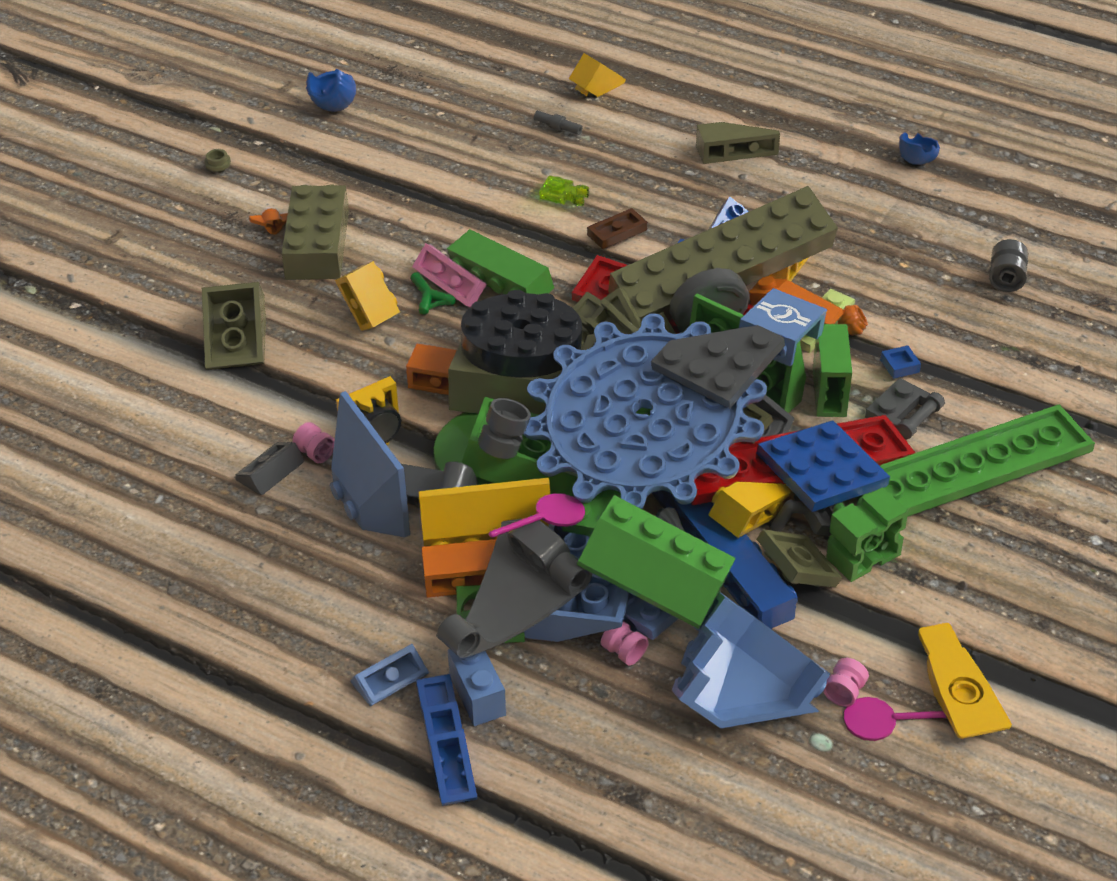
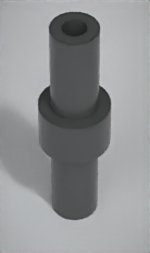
M538 110L534 114V120L548 124L552 129L558 131L566 130L578 135L582 132V125L568 121L564 116L558 114L550 115Z

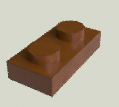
M631 208L588 226L587 236L601 249H605L647 231L648 222Z

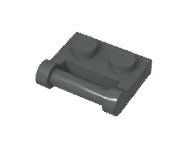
M899 378L866 409L865 418L886 415L904 439H910L917 432V427L930 414L939 411L944 406L945 400L937 392L929 393ZM918 404L921 405L909 419H904Z

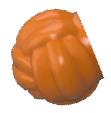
M858 305L845 306L843 315L837 320L838 324H847L848 334L851 336L861 335L868 325L867 319Z

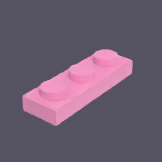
M425 243L412 266L468 307L477 302L487 285L427 243Z

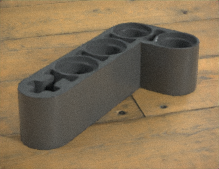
M447 462L444 471L401 464L404 467L407 504L420 506L419 491L478 485L473 469L462 463Z

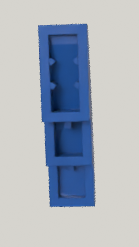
M451 674L416 680V686L441 805L445 806L476 800L477 792Z

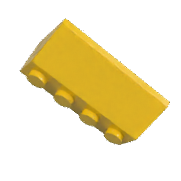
M549 478L419 491L424 547L497 539L498 536L491 538L489 532L500 528L502 521L525 519L530 515L537 514L536 504L538 500L550 494ZM542 519L540 520V521H541L542 523H544L547 527L549 526L548 523H546V522L543 521Z

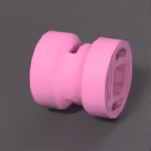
M304 423L295 432L293 443L297 445L300 452L307 453V456L314 462L323 463L333 454L335 439L328 433L321 432V429L314 423Z
M624 620L622 627L605 631L601 638L602 647L610 653L616 652L618 658L628 666L640 660L647 650L649 642L648 638L642 633L633 632L631 626Z
M841 658L833 669V675L829 676L826 680L827 684L823 692L831 702L843 707L851 706L856 701L859 690L864 687L868 680V671L864 665L855 659Z

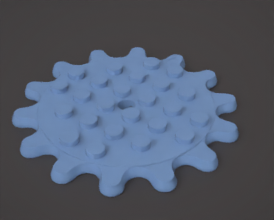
M655 313L646 315L642 319L639 330L632 334L621 333L611 322H601L594 329L596 343L590 349L579 350L571 345H561L554 350V360L562 367V372L558 377L554 379L538 378L528 384V394L534 400L546 404V408L542 414L530 417L524 435L530 440H547L551 442L548 452L537 460L538 470L548 477L565 471L578 474L577 481L572 490L574 497L582 503L591 502L602 491L616 490L621 493V499L643 509L649 494L664 490L670 492L680 504L686 505L691 503L696 497L697 488L694 480L704 473H713L724 479H730L737 474L740 464L738 459L730 453L729 447L737 442H756L762 437L764 433L763 423L758 419L746 416L743 409L752 403L761 401L767 392V386L762 380L756 379L729 409L652 370L651 360L670 340L711 333V327L705 322L692 323L686 331L680 334L669 333L665 329L664 318ZM640 408L652 409L650 416L636 412Z

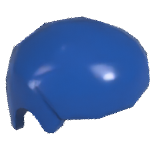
M906 132L899 136L901 157L910 164L922 165L935 160L939 154L940 146L937 140L922 137L919 133L912 139L908 138Z

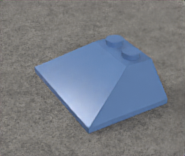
M344 391L340 393L331 467L333 482L330 483L331 492L336 500L341 499L349 519H355L362 530L407 537L410 535L404 467L348 393Z

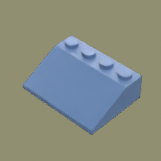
M549 524L548 527L566 543L570 553L579 559L590 536L562 531V526ZM592 573L590 583L582 592L551 615L524 631L525 638L559 642L622 627L631 593Z

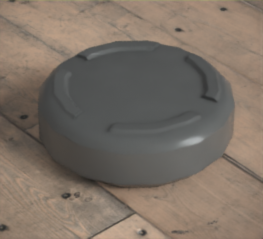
M722 268L705 270L689 277L677 289L671 299L669 313L679 332L683 333L690 326L694 295H702L738 313L744 314L748 307L750 294L740 275L734 271Z

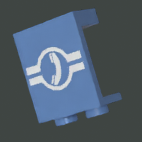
M773 288L740 319L739 328L759 325L784 337L785 346L773 360L791 367L794 362L797 343L805 335L815 339L822 335L827 309Z

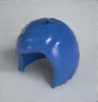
M339 69L325 72L317 77L312 72L308 73L306 90L311 100L319 108L338 112L346 109L353 102L356 94V84L351 75Z

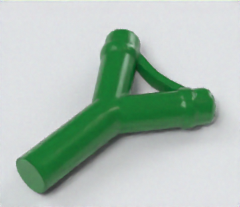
M419 272L411 275V281L422 294L419 304L420 314L426 315L429 313V310L440 305L453 306L455 304L456 298L453 295L432 289Z

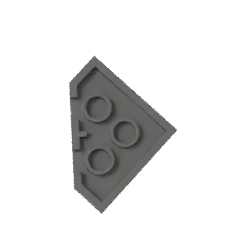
M759 325L670 340L651 360L652 370L730 409L783 349L785 340L784 337Z

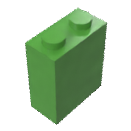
M824 324L822 335L815 340L812 367L816 417H847L852 380L847 324Z

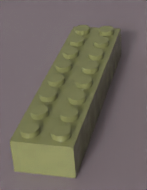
M806 186L610 273L608 291L611 294L619 287L625 290L641 322L646 315L658 314L662 311L669 321L672 319L669 313L671 299L677 289L689 277L701 271L715 268L730 269L740 275L747 286L760 280L762 277L769 276L833 247L838 227L810 187Z

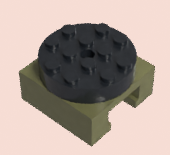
M512 290L508 294L497 295L474 302L462 317L461 342L448 369L449 410L479 414L486 396L491 399L507 398L515 400L528 408L531 413L542 414L545 411L546 404L534 400L528 394V384L538 378L554 379L558 377L562 372V367L554 360V350L561 345H571L576 349L582 350L587 335H591V333L582 326L578 313L566 303L555 299L552 294H531L521 290Z

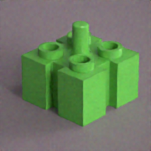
M883 487L863 495L858 500L856 506L853 503L845 506L843 503L835 505L833 508L834 513L831 516L829 531L831 536L828 540L826 558L850 582L871 572L872 566L876 563L882 566L901 555L904 537L899 532L906 528L908 510Z

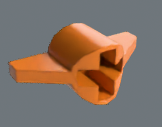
M270 208L265 210L262 215L249 216V220L251 223L264 226L270 234L275 235L286 224L288 213L279 214L276 209Z

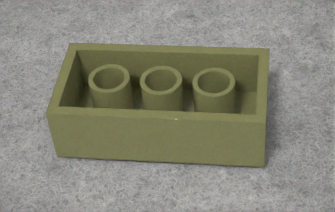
M346 185L292 186L281 253L285 280L338 279L341 277L349 214Z

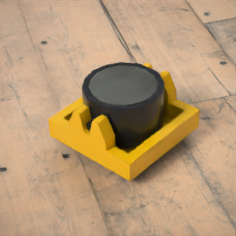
M391 376L348 394L387 446L397 435L402 422L398 407L397 386ZM339 398L336 399L337 411L339 406Z

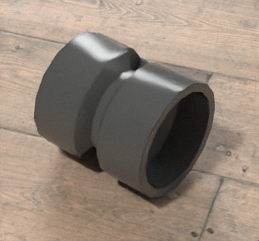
M1007 239L998 242L993 247L989 280L994 288L1003 292H1013L1022 288L1026 283L1029 253L1027 247L1022 242Z
M507 398L494 399L486 415L487 424L483 425L478 438L480 448L487 454L497 458L510 459L515 457L522 442V435L525 433L531 417L528 408L515 400Z

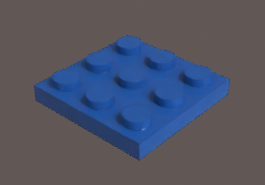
M833 420L759 443L756 454L812 512L867 494L882 487H887L889 484L890 476Z

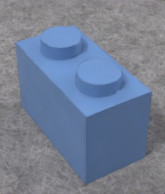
M448 649L449 674H451L452 682L473 726L506 716L505 689L486 651L466 658H460L451 649Z

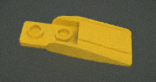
M942 623L920 628L918 636L928 655L927 673L934 696L957 737L964 739L1010 729L1012 725L1010 719L965 647L962 648L951 624Z

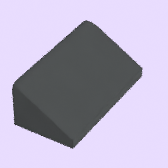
M276 442L235 474L234 477L236 481L255 493L263 495L304 462V458L295 443Z

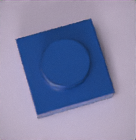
M908 345L881 352L880 361L893 379L920 372L921 363Z

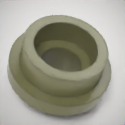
M213 149L206 154L204 163L208 170L222 172L230 166L231 159L225 150Z

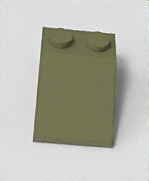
M251 282L202 287L205 369L211 370L264 364L266 311L265 295L260 283Z

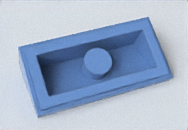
M410 644L356 674L350 681L370 706H373L429 674V671L414 645Z

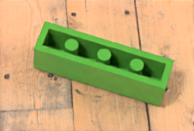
M471 229L447 248L452 261L485 282L486 286L492 288L496 293L508 294L512 290H521L531 294H549L554 289L548 267Z

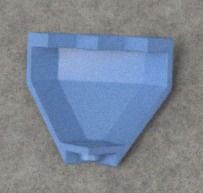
M719 592L700 628H695L699 631L694 641L691 640L685 650L681 662L686 667L685 673L682 678L678 677L675 679L672 688L677 698L719 728L820 712L811 701L824 691L827 684L826 680L830 673L752 614Z

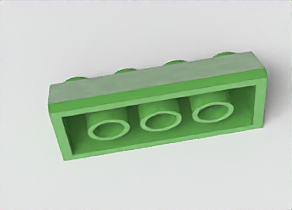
M614 495L599 518L577 565L699 629L736 558Z

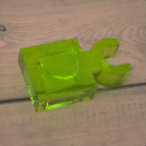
M548 176L539 190V196L542 200L565 204L569 200L575 205L583 206L584 197H589V187L585 185L574 186V181Z

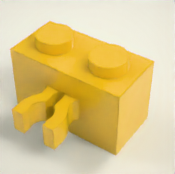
M374 261L364 264L335 280L361 331L373 328L400 313L397 307V299L387 288L383 272L375 265Z

